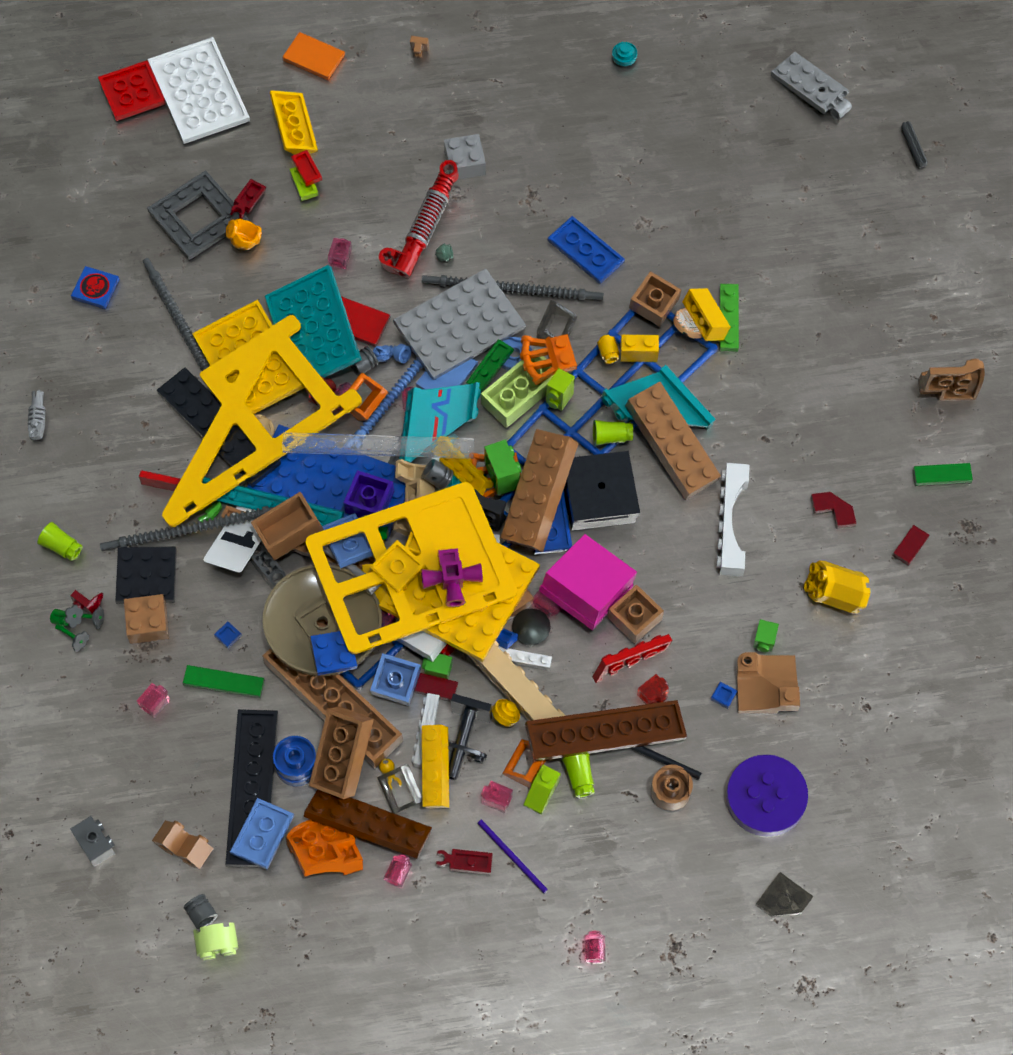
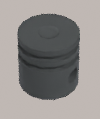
M368 346L359 351L362 360L350 365L357 376L360 373H366L379 364L375 354Z
M432 459L426 465L422 478L442 490L450 483L454 471L439 461Z
M205 894L192 898L184 905L185 911L197 929L209 925L218 916Z

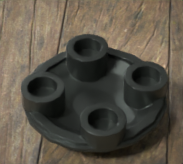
M531 608L519 612L514 617L512 630L518 634L519 641L532 647L548 637L551 625L545 613Z

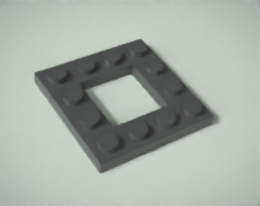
M206 170L147 207L150 215L189 260L226 237L228 222L232 219H238L240 215L238 212H234L233 215L230 214L234 202ZM203 196L221 217L195 234H192L175 213ZM244 214V217L242 219L248 221V218Z

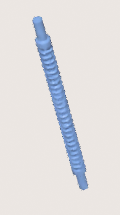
M417 357V360L413 361L414 364L410 365L411 368H407L408 372H404L398 383H395V387L391 388L392 391H388L389 395L385 396L386 399L382 400V403L379 404L370 418L366 420L367 422H363V426H360V430L358 429L354 433V438L345 448L353 451L360 441H364L366 434L368 435L369 430L373 429L372 426H376L375 422H379L382 415H385V411H388V407L392 406L391 403H395L394 399H398L404 388H407V384H410V380L414 379L413 376L420 372L423 365Z

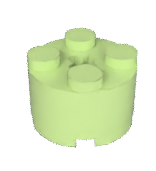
M223 923L200 927V932L196 929L193 930L196 953L200 959L206 961L215 959L216 954H224V956L236 954L238 941L235 923H229V927H224Z

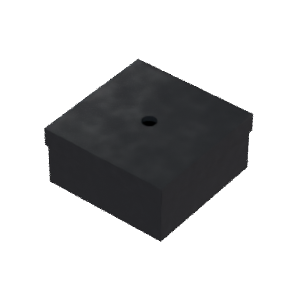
M629 451L574 457L564 486L571 531L635 523L640 515V508Z

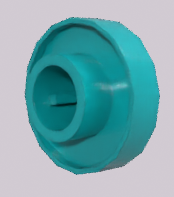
M629 42L617 43L612 50V59L620 66L632 65L637 59V49Z

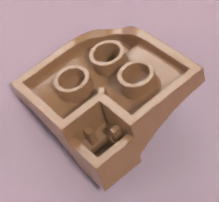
M979 359L967 360L963 367L929 368L928 371L921 372L918 380L919 393L938 394L939 400H976L984 381V363Z
M745 652L738 657L736 665L738 713L778 714V711L799 710L800 692L795 655H759L757 652ZM746 659H747V660H750L751 663H750V664H746V663L744 662V660H746Z

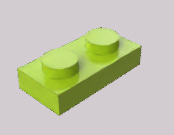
M296 167L291 168L290 174L301 201L317 197L318 191L315 183L306 187Z

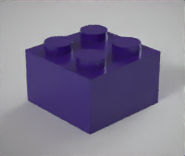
M357 470L343 502L345 513L350 515L355 513L357 517L361 518L387 509L395 492L393 481Z

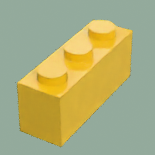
M708 288L689 289L682 303L704 340H724L731 326Z

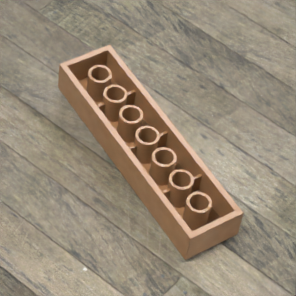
M271 648L262 655L264 664L322 720L325 721L328 709L338 706L374 719L364 760L374 769L403 743L402 733L339 674L314 676L301 673L284 664L272 652Z

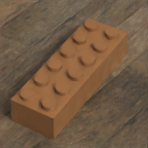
M661 382L628 399L625 407L685 500L719 480L721 475Z
M536 429L500 537L501 539L513 545L540 552L544 551L579 444L571 437Z

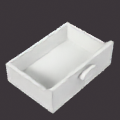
M424 631L396 640L432 662L447 644Z

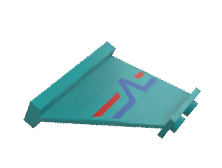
M480 383L424 390L416 387L410 389L407 394L399 460L403 459L411 463L434 446L440 436L446 437L465 422L469 423L474 420L479 411L477 401L481 395Z

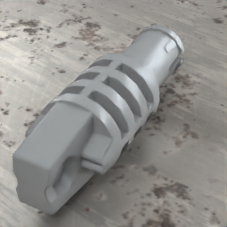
M40 390L32 391V405L28 409V431L31 440L42 439L45 428L46 409L43 406L44 392Z

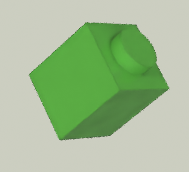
M760 619L753 648H757L760 652H772L779 624Z
M439 654L433 662L424 657L422 669L425 670V674L449 679L453 657Z

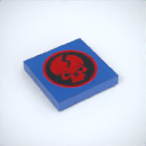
M85 266L71 294V298L106 309L120 280L119 276Z

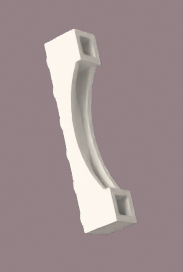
M727 463L726 469H722L721 481H724V487H721L720 498L724 499L723 504H720L719 515H723L722 521H719L718 532L722 533V538H718L717 550H721V556H717V568H720V575L743 577L746 551H741L735 539L732 528V509L741 491L747 490L750 466L748 464Z

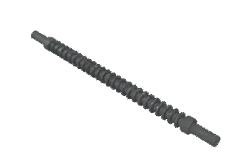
M143 259V263L149 272V278L162 298L166 309L171 314L170 316L173 318L177 329L180 330L179 332L182 334L184 341L187 342L186 345L189 346L191 354L196 358L195 361L200 366V370H205L210 365L196 342L188 323L185 322L183 314H181L179 307L176 306L174 298H172L170 291L167 290L165 282H163L160 273L153 267L150 259Z
M422 275L423 283L440 284L443 287L447 285L449 287L455 286L468 279L467 277L465 279L462 277L458 279L457 276L455 278H452V276L447 278V275H441V277ZM498 280L496 281L502 291L505 290L506 293L508 291H511V293L516 291L517 294L519 292L522 294L526 292L527 295L529 293H532V295L536 293L537 296L539 294H542V296L547 294L548 297L550 295H553V297L557 295L558 298L560 296H563V298L567 296L568 299L573 297V299L578 298V300H585V298L603 300L604 293L590 292L585 289L577 290L575 288L571 290L569 288L567 290L566 287L561 289V287L556 288V286L551 288L550 285L548 287H545V285L540 287V285L535 286V284L530 286L529 283L528 285L524 283L520 285L519 282L517 284H514V282L509 284V282L504 283L502 281L499 283Z
M264 506L261 510L257 508L256 511L252 509L251 512L247 510L246 513L241 511V514L236 512L235 515H225L224 518L219 516V519L214 517V520L211 518L208 521L204 519L203 522L198 520V523L193 521L192 524H182L181 527L177 525L176 528L171 527V529L168 527L165 530L161 528L160 531L155 529V532H144L143 535L139 533L138 536L134 534L133 537L128 535V538L122 536L118 540L100 543V548L103 551L117 547H128V545L132 547L133 544H143L144 541L149 543L150 540L154 542L155 539L159 541L160 538L164 540L165 537L170 539V536L175 538L176 535H186L187 532L192 534V531L197 533V530L202 532L203 529L207 531L208 528L213 530V527L218 529L219 526H229L230 523L235 525V522L240 524V521L245 523V520L250 522L251 519L255 520L274 507Z

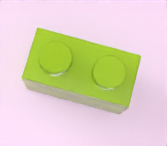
M560 368L557 369L547 384L546 403L550 407L561 411L564 409L574 394L575 376Z

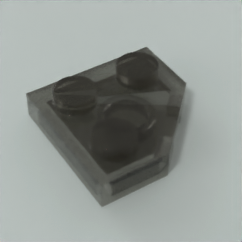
M779 872L758 900L756 906L772 918L783 915H800L814 896Z

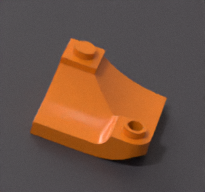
M310 819L292 828L286 836L287 846L290 852H293L304 877L324 872H341L343 875L363 870V858L355 844L354 835Z

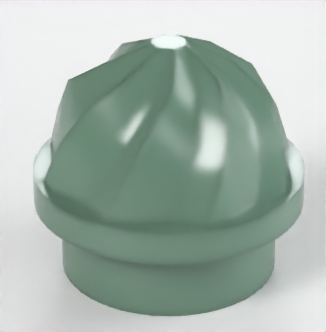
M444 243L436 249L435 255L440 261L447 262L453 258V250L450 244L446 245Z

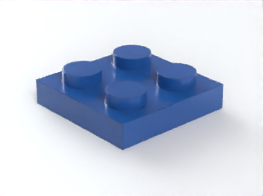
M340 631L310 636L317 675L357 669L355 654H351L347 650Z

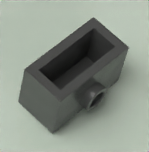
M89 816L70 828L94 867L115 854L112 849L115 844L109 835L107 837L103 835L104 827L99 819L94 821L93 817Z

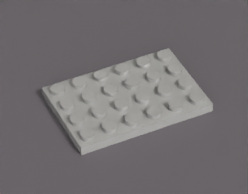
M487 269L478 272L393 319L394 325L432 380L492 348L498 339L504 341L526 328V324Z

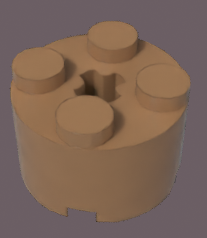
M666 765L654 775L651 785V796L655 805L668 811L685 807L693 789L692 777L681 766Z

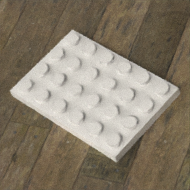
M213 37L148 59V63L184 144L250 121L247 110Z

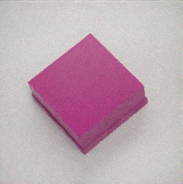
M584 534L546 572L539 591L593 631L608 615V609L633 588L637 571Z

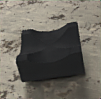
M474 489L491 529L500 531L506 515H504L506 502L500 499H488Z

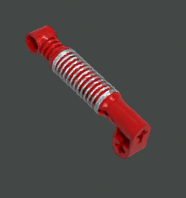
M446 160L441 163L436 181L427 191L426 197H424L425 201L422 202L423 204L419 208L420 211L417 212L418 215L414 219L415 222L411 225L412 229H409L410 232H408L405 238L406 244L402 252L392 248H384L380 251L379 261L384 270L404 278H410L422 250L426 249L430 241L429 239H431V235H433L435 230L434 228H436L440 220L439 218L443 214L444 207L448 203L449 192L453 184L458 180V168L454 161ZM448 170H452V171H453L451 174H446V173H445V172L448 171Z

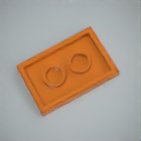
M299 32L282 58L283 61L329 80L344 58L345 51Z

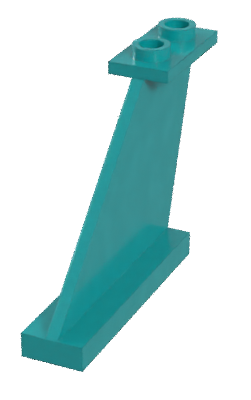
M667 365L663 366L657 373L609 390L606 388L601 396L603 403L614 411L616 418L619 421L628 423L629 420H634L625 407L628 399L661 382L689 426L704 427L708 430L716 420Z

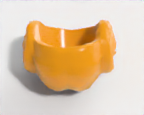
M232 219L228 222L226 237L230 239L231 244L235 248L250 250L259 244L262 235L260 226L243 219Z

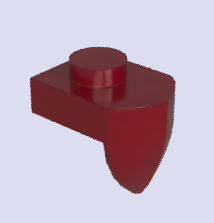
M75 590L70 595L73 601L72 605H77L78 608H81L86 613L93 614L101 604L103 593H99L89 600Z

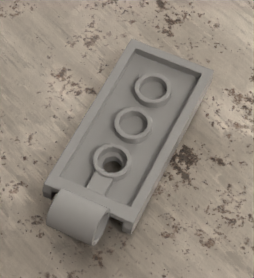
M796 52L771 71V76L823 114L830 109L832 117L839 120L852 109L849 100L844 98L849 93V90Z

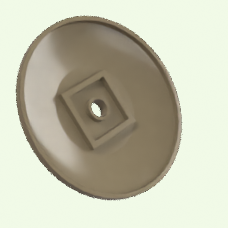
M314 565L302 567L289 573L274 586L265 602L263 630L269 647L284 664L304 674L330 676L346 672L317 675L310 636L340 630ZM329 565L337 583L357 577L348 569H340L339 566ZM363 590L343 598L358 635L381 628L382 613L375 593L369 595ZM324 619L328 624L325 627H319L317 622ZM379 634L368 638L370 643L378 641ZM374 647L355 654L357 665L369 656Z

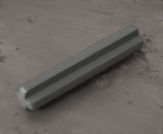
M903 122L901 128L918 167L927 166L928 161L911 122Z

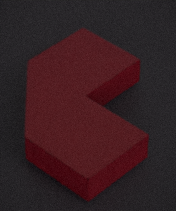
M832 492L811 494L814 514L833 512L837 529L856 526L853 506Z

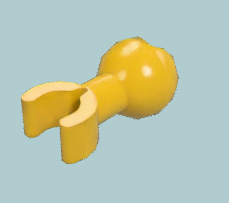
M390 759L382 760L379 764V769L383 774H386L389 780L388 789L392 791V779L401 787V780L393 772L395 769L394 762Z

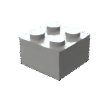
M479 134L444 139L446 160H452L456 163L459 173L458 180L486 175V162Z

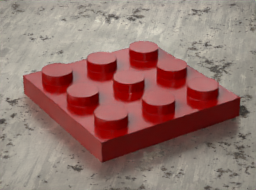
M148 60L98 77L116 121L166 104Z

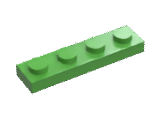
M720 284V310L731 326L724 340H720V351L738 352L739 284Z

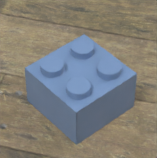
M382 653L370 689L371 695L410 706L421 671L420 664Z

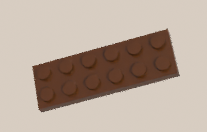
M318 789L304 811L305 818L418 859L432 830L430 826L354 798L342 799Z

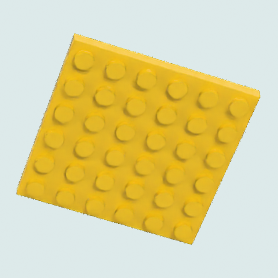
M499 543L498 546L517 587L516 596L510 600L496 603L482 610L423 630L481 662L484 661L540 568V564ZM421 572L403 589L414 615L442 606L435 586L423 589ZM387 591L379 604V608L399 618ZM493 593L485 596L484 599L487 602L496 599ZM437 614L426 617L428 622L439 619Z

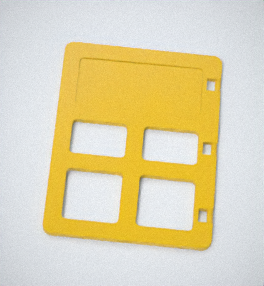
M463 482L326 529L306 538V547L347 650L351 654H359L373 647L429 629L440 623L443 624L496 603L510 600L517 594V587L472 484L468 482ZM404 518L408 521L421 552L416 557L426 565L425 569L440 571L438 550L458 548L462 568L481 563L483 583L463 581L461 591L466 603L459 607L446 606L447 589L443 590L442 583L434 585L442 606L414 615L404 591L401 590L397 593L374 571L337 583L323 551V546L363 533L376 561L386 551L378 528ZM380 584L386 585L400 620L358 635L343 598ZM494 593L496 599L486 602L484 597ZM437 614L439 619L428 622L426 617ZM379 634L381 640L370 643L368 638Z

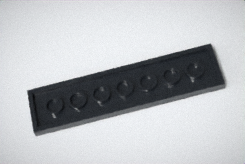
M184 367L159 387L157 392L204 438L221 407V403ZM233 425L218 454L232 467L255 452L256 448L239 426ZM280 459L245 481L253 488L281 464ZM242 470L238 474L242 477L245 475V472Z
M238 709L226 867H259L230 854V851L256 799L259 798L272 804L275 766L273 753L276 747L278 710Z

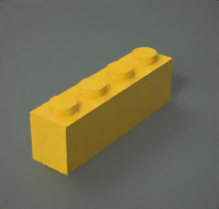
M441 724L422 725L423 807L429 809L449 808L448 727Z

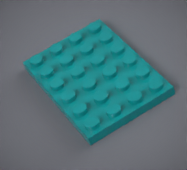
M329 264L265 295L274 325L289 315H294L299 320L301 329L290 336V339L322 379L362 360L332 267Z

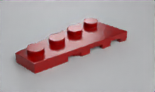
M669 634L665 636L658 635L649 642L645 643V641H642L633 648L620 650L615 655L608 654L601 659L592 678L595 683L602 681V676L608 673L610 676L615 675L625 665L629 668L638 663L641 657L646 660L667 650L673 640Z

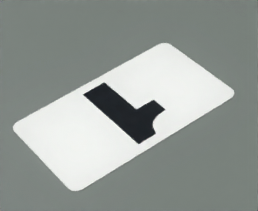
M241 506L236 507V509L244 512L247 510L251 512L252 510ZM245 520V523L240 521V524L235 522V525H232V523L229 526L225 525L205 555L204 562L235 572H242L261 542L251 521Z

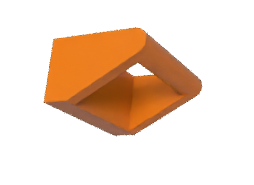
M360 373L348 389L357 391L364 382L372 390L362 405L350 412L358 421L368 420L388 394V391L364 373Z
M521 739L503 774L531 788L535 777L546 760L533 762L526 775L513 772L525 748L530 749L529 741Z

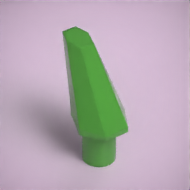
M219 501L207 509L205 514L199 517L198 520L201 522L204 519L208 521L209 518L214 520V517L222 509L221 502Z

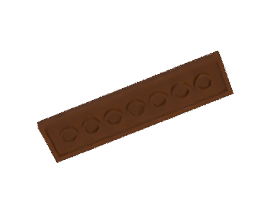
M678 700L530 720L525 723L534 762L680 741L687 738Z

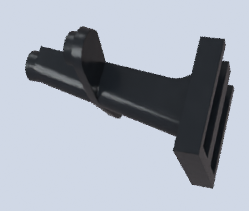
M453 693L451 699L452 713L463 715L455 743L448 742V750L452 751L449 762V779L457 780L465 755L471 756V760L477 763H483L487 758L485 753L468 748L467 746L476 719L490 723L492 704Z

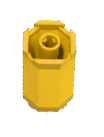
M820 560L816 563L812 562L809 566V574L804 583V590L808 592V596L814 602L824 603L850 613L858 614L860 612L859 609L863 610L866 608L871 594L870 588L866 587V583H869V578L862 572L853 571Z

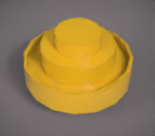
M500 699L492 706L493 716L500 724L512 727L519 721L520 712L515 703L507 699Z

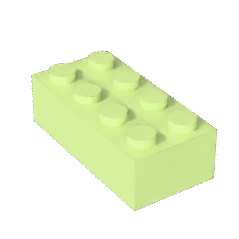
M544 356L532 358L531 362L546 360ZM521 360L481 393V405L505 428H508L546 396L547 384L553 375L540 384L535 385L532 381L533 378L527 371H524V362ZM551 366L536 369V371L538 374H542L543 372L550 369Z

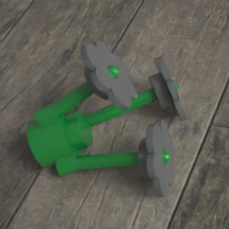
M73 605L71 608L68 607L65 611L54 609L50 615V622L56 625L55 629L73 638V650L78 652L81 648L85 647L90 637L89 634L83 631L81 634L75 635L64 628V626L69 624L71 628H75L77 624L81 623V618L92 619L96 629H100L103 624L104 610L99 606L93 614H83V610L78 608L77 605Z

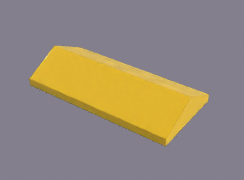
M271 90L269 93L284 150L294 155L308 150L309 154L317 152L318 148L303 93Z

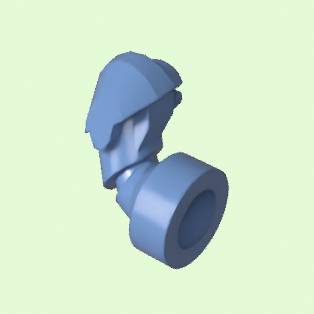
M405 344L394 345V347L392 345L376 346L373 349V353L378 362H387V360L394 356L395 361L404 364L411 357V348Z

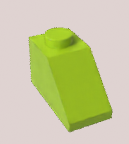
M543 764L532 783L523 806L542 814L560 782L561 773Z

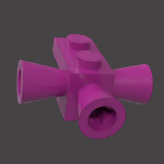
M458 548L438 550L440 571L421 569L423 589L442 583L443 590L447 589L446 606H462L466 603L461 591L463 581L483 583L481 563L462 568Z

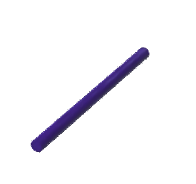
M481 819L477 824L542 893H546L548 889Z

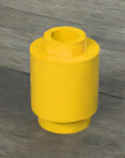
M610 335L600 337L597 345L602 360L606 364L618 361L620 353L615 337Z

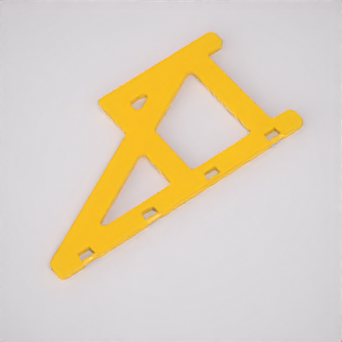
M289 315L200 372L201 379L221 403V407L162 513L163 519L170 527H176L197 511L202 510L237 487L247 478L252 477L337 421L344 414H348L361 405L362 398L354 389H350L340 396L335 395L291 341L290 336L301 329V324L294 315ZM273 353H277L320 406L319 410L276 438L271 437L245 404ZM234 372H239L234 383H229L226 380ZM338 407H341L343 409L336 415H333L332 411H334ZM233 425H238L254 445L256 451L208 483L203 484L202 481ZM292 438L295 442L285 448L284 443ZM243 470L245 475L236 480L234 476ZM194 503L196 507L186 513L185 508Z

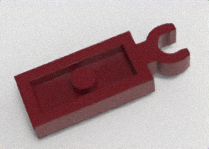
M250 179L234 200V206H232L230 214L233 215L234 212L240 213L238 219H242L245 212L250 213L264 194L266 186Z
M452 849V854H448L444 850L437 851V856L445 858L442 862L436 861L437 867L450 865V871L491 875L493 853Z

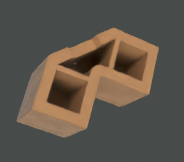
M165 820L152 841L168 854L180 857L185 864L200 869L214 849L207 844L209 840L202 835L193 836L183 830L185 827L178 821L170 822Z

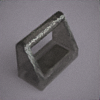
M550 300L538 326L537 338L556 337L548 331L555 315L568 319L562 335L568 334L569 337L577 315L558 302Z
M408 764L377 777L392 813L396 814L423 802L422 795ZM401 772L413 800L401 807H398L386 779Z

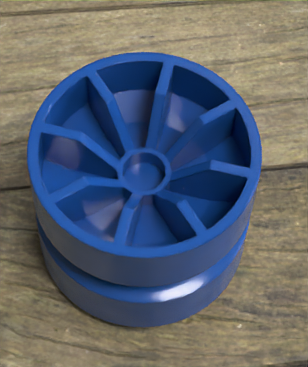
M289 736L282 739L276 745L273 753V761L278 777L283 783L293 787L304 786L310 782L316 759L314 746L308 739L301 736Z

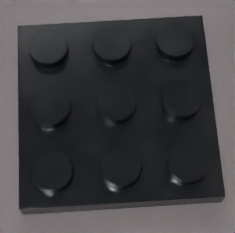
M176 546L118 548L116 604H124V599L163 594L166 603H175Z

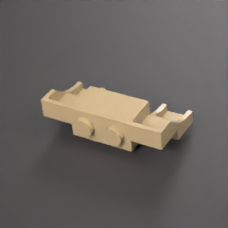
M400 459L396 461L395 478L406 483L405 502L435 492V485L422 478L426 465L414 464ZM404 518L394 521L393 530L409 536L411 528L408 521Z

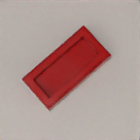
M308 150L291 156V160L306 187L322 181V176Z

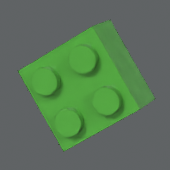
M506 439L484 446V464L491 480L494 482L497 495L516 490L521 476L520 473L522 472L519 462H515L513 458L515 456L512 445L508 446Z

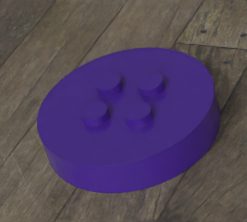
M757 755L746 759L733 771L727 785L726 803L732 818L741 828L754 835L773 837L790 831L799 823L807 807L808 788L802 773L788 760L775 755Z

